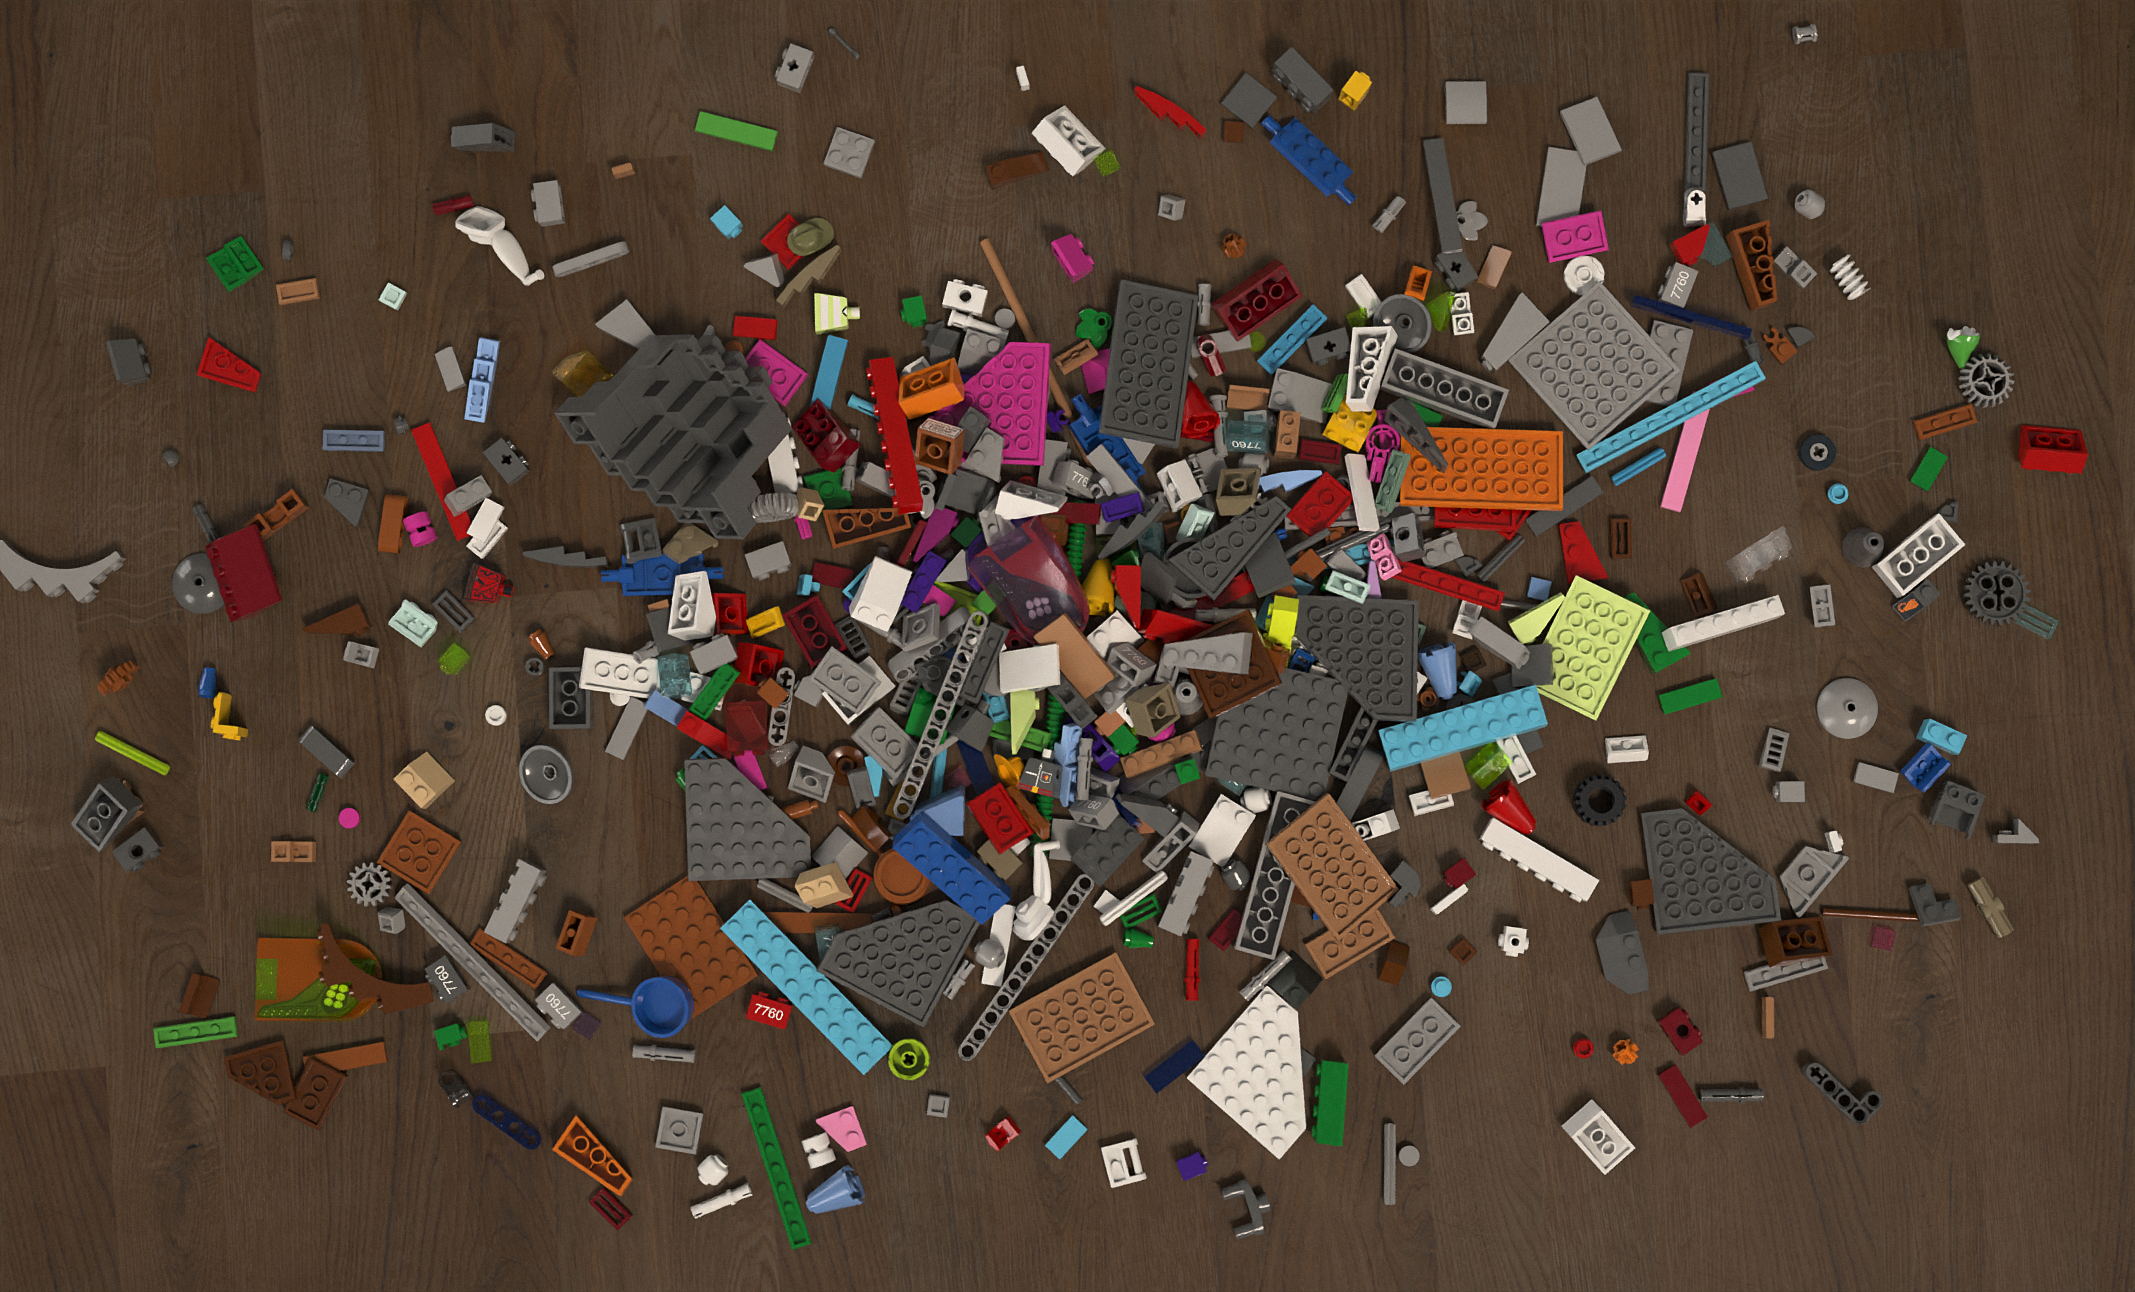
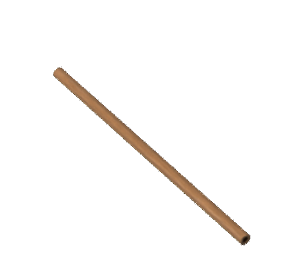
M989 238L984 239L980 242L982 249L1027 343H1039ZM1050 367V391L1059 410L1066 411L1062 416L1064 420L1070 419V423L1067 425L1069 426L1076 420ZM1070 430L1087 468L1092 469L1093 473L1097 472L1095 467L1086 458V453Z

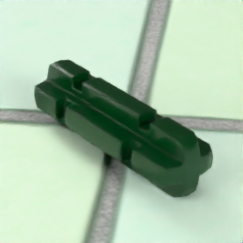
M318 773L316 777L317 783H314L309 797L310 801L306 805L308 811L317 812L318 802H321L326 788L324 785L325 783L327 784L329 779L327 774Z

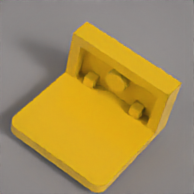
M1344 395L1337 412L1333 413L1322 435L1359 452L1377 417V411L1372 409V411L1352 412L1346 404V395Z
M218 692V696L214 698V708H216L215 716L211 720V728L214 733L223 735V738L240 741L241 737H247L248 729L228 726L232 695Z

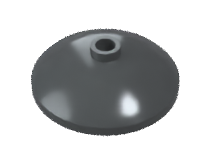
M1396 294L1386 298L1377 307L1373 318V327L1392 326L1398 335L1393 351L1398 349L1406 353H1413L1422 348L1429 340L1432 332V317L1428 308L1421 300L1405 294ZM1404 318L1409 320V324L1404 323Z
M1185 538L1175 542L1168 548L1162 560L1167 567L1178 575L1173 592L1184 598L1196 599L1205 596V594L1167 560L1198 543L1201 539Z
M207 553L191 555L177 566L172 578V590L176 600L182 607L194 613L207 614L217 611L225 605L219 592L217 580L213 575V568ZM198 579L202 580V584L200 586H197L196 581Z
M546 744L536 745L528 749L520 760V780L524 789L532 798L541 803L555 804L564 800L569 795L574 783L573 769L567 757L559 749Z

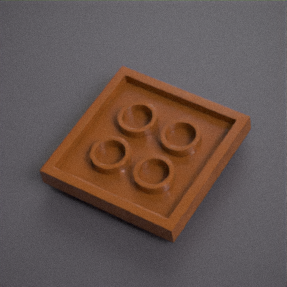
M409 810L377 863L427 894H430L462 842Z

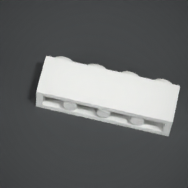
M787 417L788 422H789V424H790V426H791L790 418ZM789 433L768 456L775 493L787 492L796 495L799 488H804L802 477L797 475L796 469L800 468L798 457L793 456L792 449H796L794 437L789 436Z

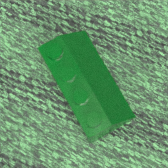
M1321 1060V1064H1317L1316 1076H1320L1319 1085H1315V1097H1318V1104L1314 1105L1313 1108L1316 1126L1312 1125L1311 1137L1315 1138L1316 1143L1333 1146L1343 1145L1349 1067L1347 1062Z

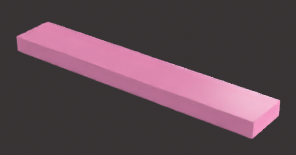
M1709 409L1685 421L1683 424L1660 505L1662 508L1681 512Z

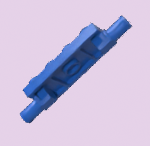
M1271 115L1261 123L1262 126L1274 135L1269 143L1327 197L1332 193L1334 195L1337 194L1348 206L1357 198L1344 185V182L1352 175L1353 171L1296 117L1283 127Z
M1082 393L1071 399L1070 401L1079 412L1080 418L1068 427L1086 455L1088 456L1100 444H1103L1142 490L1137 480L1146 472L1142 465L1138 463L1123 438L1098 433L1102 405L1096 409L1090 408Z
M703 553L690 557L687 561L680 564L664 554L659 557L638 560L634 564L626 563L625 555H622V567L615 570L602 569L601 575L609 576H601V581H620L623 587V596L673 595L675 577L677 575L705 571L707 572L708 579H724L723 573H716L724 572V567H705Z

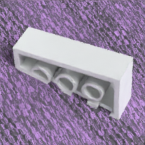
M1392 326L1353 327L1346 404L1352 412L1372 411L1398 337Z

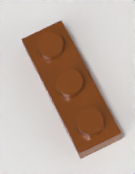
M1013 784L1006 788L1007 793L1028 825L1042 840L1048 838L1049 821L1038 813L1033 803L1030 804L1026 800L1021 790H1018Z

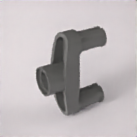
M1246 1179L1239 1180L1237 1184L1221 1188L1224 1200L1242 1195L1243 1197L1245 1196L1252 1220H1250V1223L1234 1228L1237 1240L1254 1234L1255 1236L1263 1234L1261 1214L1271 1211L1266 1193L1255 1196Z

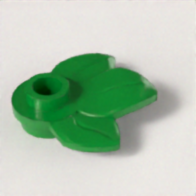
M1091 308L1084 309L1079 313L1083 322L1078 325L1075 334L1080 338H1090L1094 348H1098L1106 342L1108 338L1107 331L1111 329L1113 319L1106 312L1098 313ZM1101 318L1105 319V325L1103 326L1099 324Z

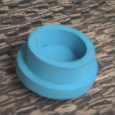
M1834 484L1828 490V498L1835 504H1841L1847 500L1848 490L1842 484Z
M1437 977L1432 981L1431 990L1436 996L1445 997L1451 992L1452 985L1449 979Z

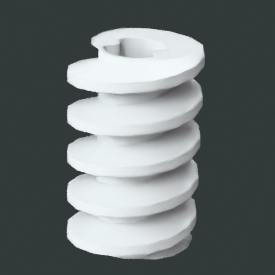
M1850 254L1834 263L1830 270V273L1837 272L1834 277L1835 280L1842 279L1838 284L1839 287L1846 286L1843 293L1850 292V295L1847 297L1848 300L1855 299L1871 289L1864 288L1868 283L1867 281L1860 282L1863 274L1856 276L1859 268H1851L1855 262H1847L1851 256Z

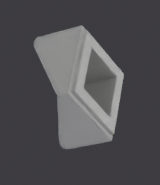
M1171 194L1161 196L1158 215L1174 221L1182 219L1186 199Z
M385 907L378 912L380 931L397 934L405 929L403 910Z

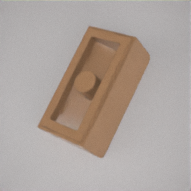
M1492 245L1476 282L1495 290L1512 251Z

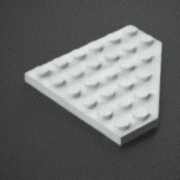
M1266 985L1187 1076V1079L1278 1159L1284 1155L1306 1129L1298 1012Z

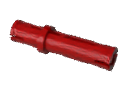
M1186 939L1185 1000L1199 1001L1198 983L1201 979L1199 978L1200 939Z

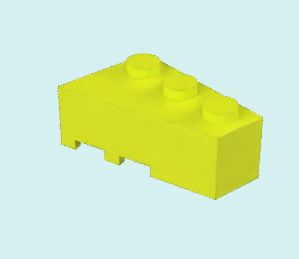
M1275 596L1274 602L1269 603L1268 615L1271 617L1266 618L1265 630L1268 631L1263 633V636L1268 641L1282 643L1291 652L1299 599Z

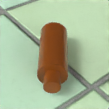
M807 799L780 809L792 819L812 814V810L819 808L817 800L809 802Z

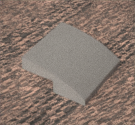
M1446 82V124H1486V82Z

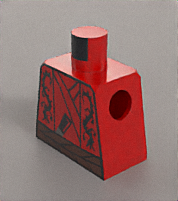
M472 562L463 599L471 602L498 604L501 596L512 597L514 586L504 584L506 576L476 562Z

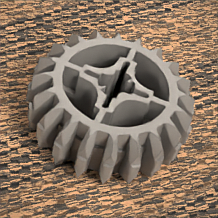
M1987 353L1985 357L1979 354L1977 358L1972 357L1970 362L1965 363L1966 369L1960 370V373L1964 376L1959 377L1958 380L1964 382L1959 388H1965L1966 391L1962 395L1970 396L1968 402L1975 399V406L1982 403V407L1986 408L1988 404L1991 407L1996 406V403L2001 404L2003 399L2009 397L2007 392L2013 391V388L2009 385L2014 384L2015 381L2009 379L2014 373H2008L2007 370L2011 367L2010 365H2003L2005 359L1998 362V355L1991 358V354ZM1979 366L1978 379L1972 381L1973 372ZM1987 366L1994 368L1998 374L1992 373ZM1984 378H1985V379H1989V380H1990V379H1993V380L1990 381L1989 383H1988V382H1984V381H1983V382H1979V381L1983 380ZM2001 380L2000 389L1994 395L1995 382ZM1975 387L1981 388L1986 395L1979 393Z
M770 493L758 495L748 506V510L751 511L757 523L778 522L795 517L799 503L797 496L793 493Z

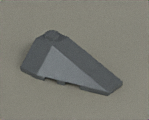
M1403 397L1387 407L1384 421L1444 474L1448 463L1416 410L1415 405L1409 400L1406 401Z

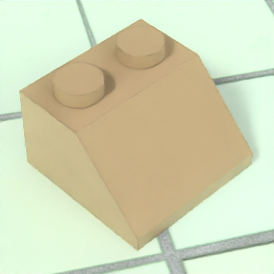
M425 752L407 765L394 778L398 785L422 809H427L455 782L449 773L428 752Z
M836 862L800 873L795 884V888L803 903L815 908L853 897V893Z

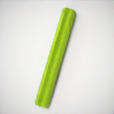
M99 731L95 737L97 742L162 775H167L170 770L168 764L103 731Z

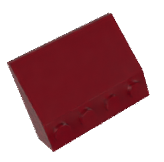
M257 524L224 536L205 546L207 557L210 559L213 568V575L217 580L219 592L223 598L226 613L231 623L251 619L282 601Z

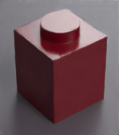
M1461 858L1442 872L1445 875L1443 877L1444 882L1449 888L1453 886L1454 889L1459 888L1476 875L1465 858Z

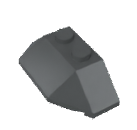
M1630 911L1609 915L1595 939L1605 980L1627 994L1649 990L1648 970L1638 930Z

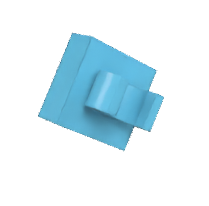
M799 575L797 595L810 596V591L819 592L820 583L812 582V575Z
M1462 671L1460 674L1465 679L1463 682L1457 681V686L1466 695L1473 697L1482 680L1471 671L1468 674Z

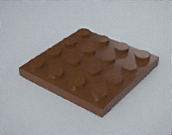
M1250 609L1185 640L1191 641L1244 632L1253 633L1248 674L1188 668L1209 719H1213L1283 684Z

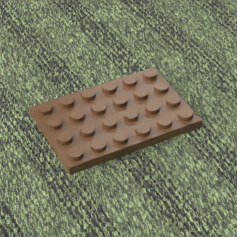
M1328 793L1265 844L1337 941L1399 890Z
M1116 952L1008 1011L1047 1083L1155 1025Z

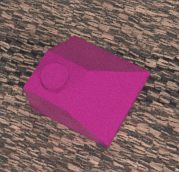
M1110 348L1097 351V356L1081 365L1088 395L1103 392L1105 389Z

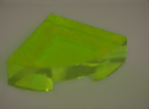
M1366 308L1346 315L1351 330H1353V327L1365 326L1367 321Z

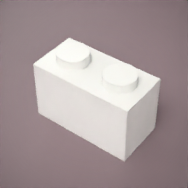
M1186 460L1167 465L1157 473L1174 509L1191 504L1203 496Z

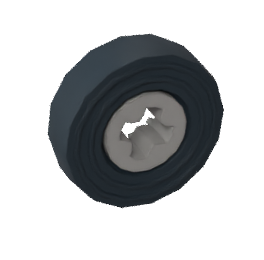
M1813 435L1802 442L1799 456L1801 462L1807 468L1821 471L1833 464L1836 458V447L1830 438L1824 435ZM1814 448L1822 450L1821 458L1814 456Z

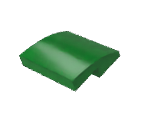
M242 236L225 244L223 249L206 258V261L228 293L240 287L263 270L262 265Z

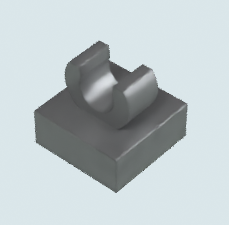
M1095 472L1090 476L1093 482L1089 483L1087 488L1092 491L1097 487V491L1093 494V497L1096 499L1100 498L1103 494L1110 496L1115 492L1102 474Z

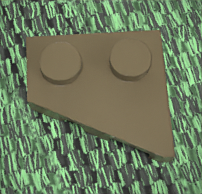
M685 523L664 547L662 552L680 564L687 561L690 557L702 554L703 550L711 546L713 548L717 547L718 540L693 524Z

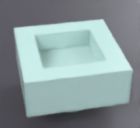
M388 283L379 301L398 311L407 292Z

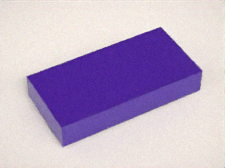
M1140 492L1100 503L1106 523L1145 512Z

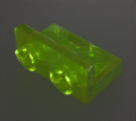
M1492 742L1484 747L1464 768L1466 774L1480 788L1485 789L1512 764V761L1500 747Z

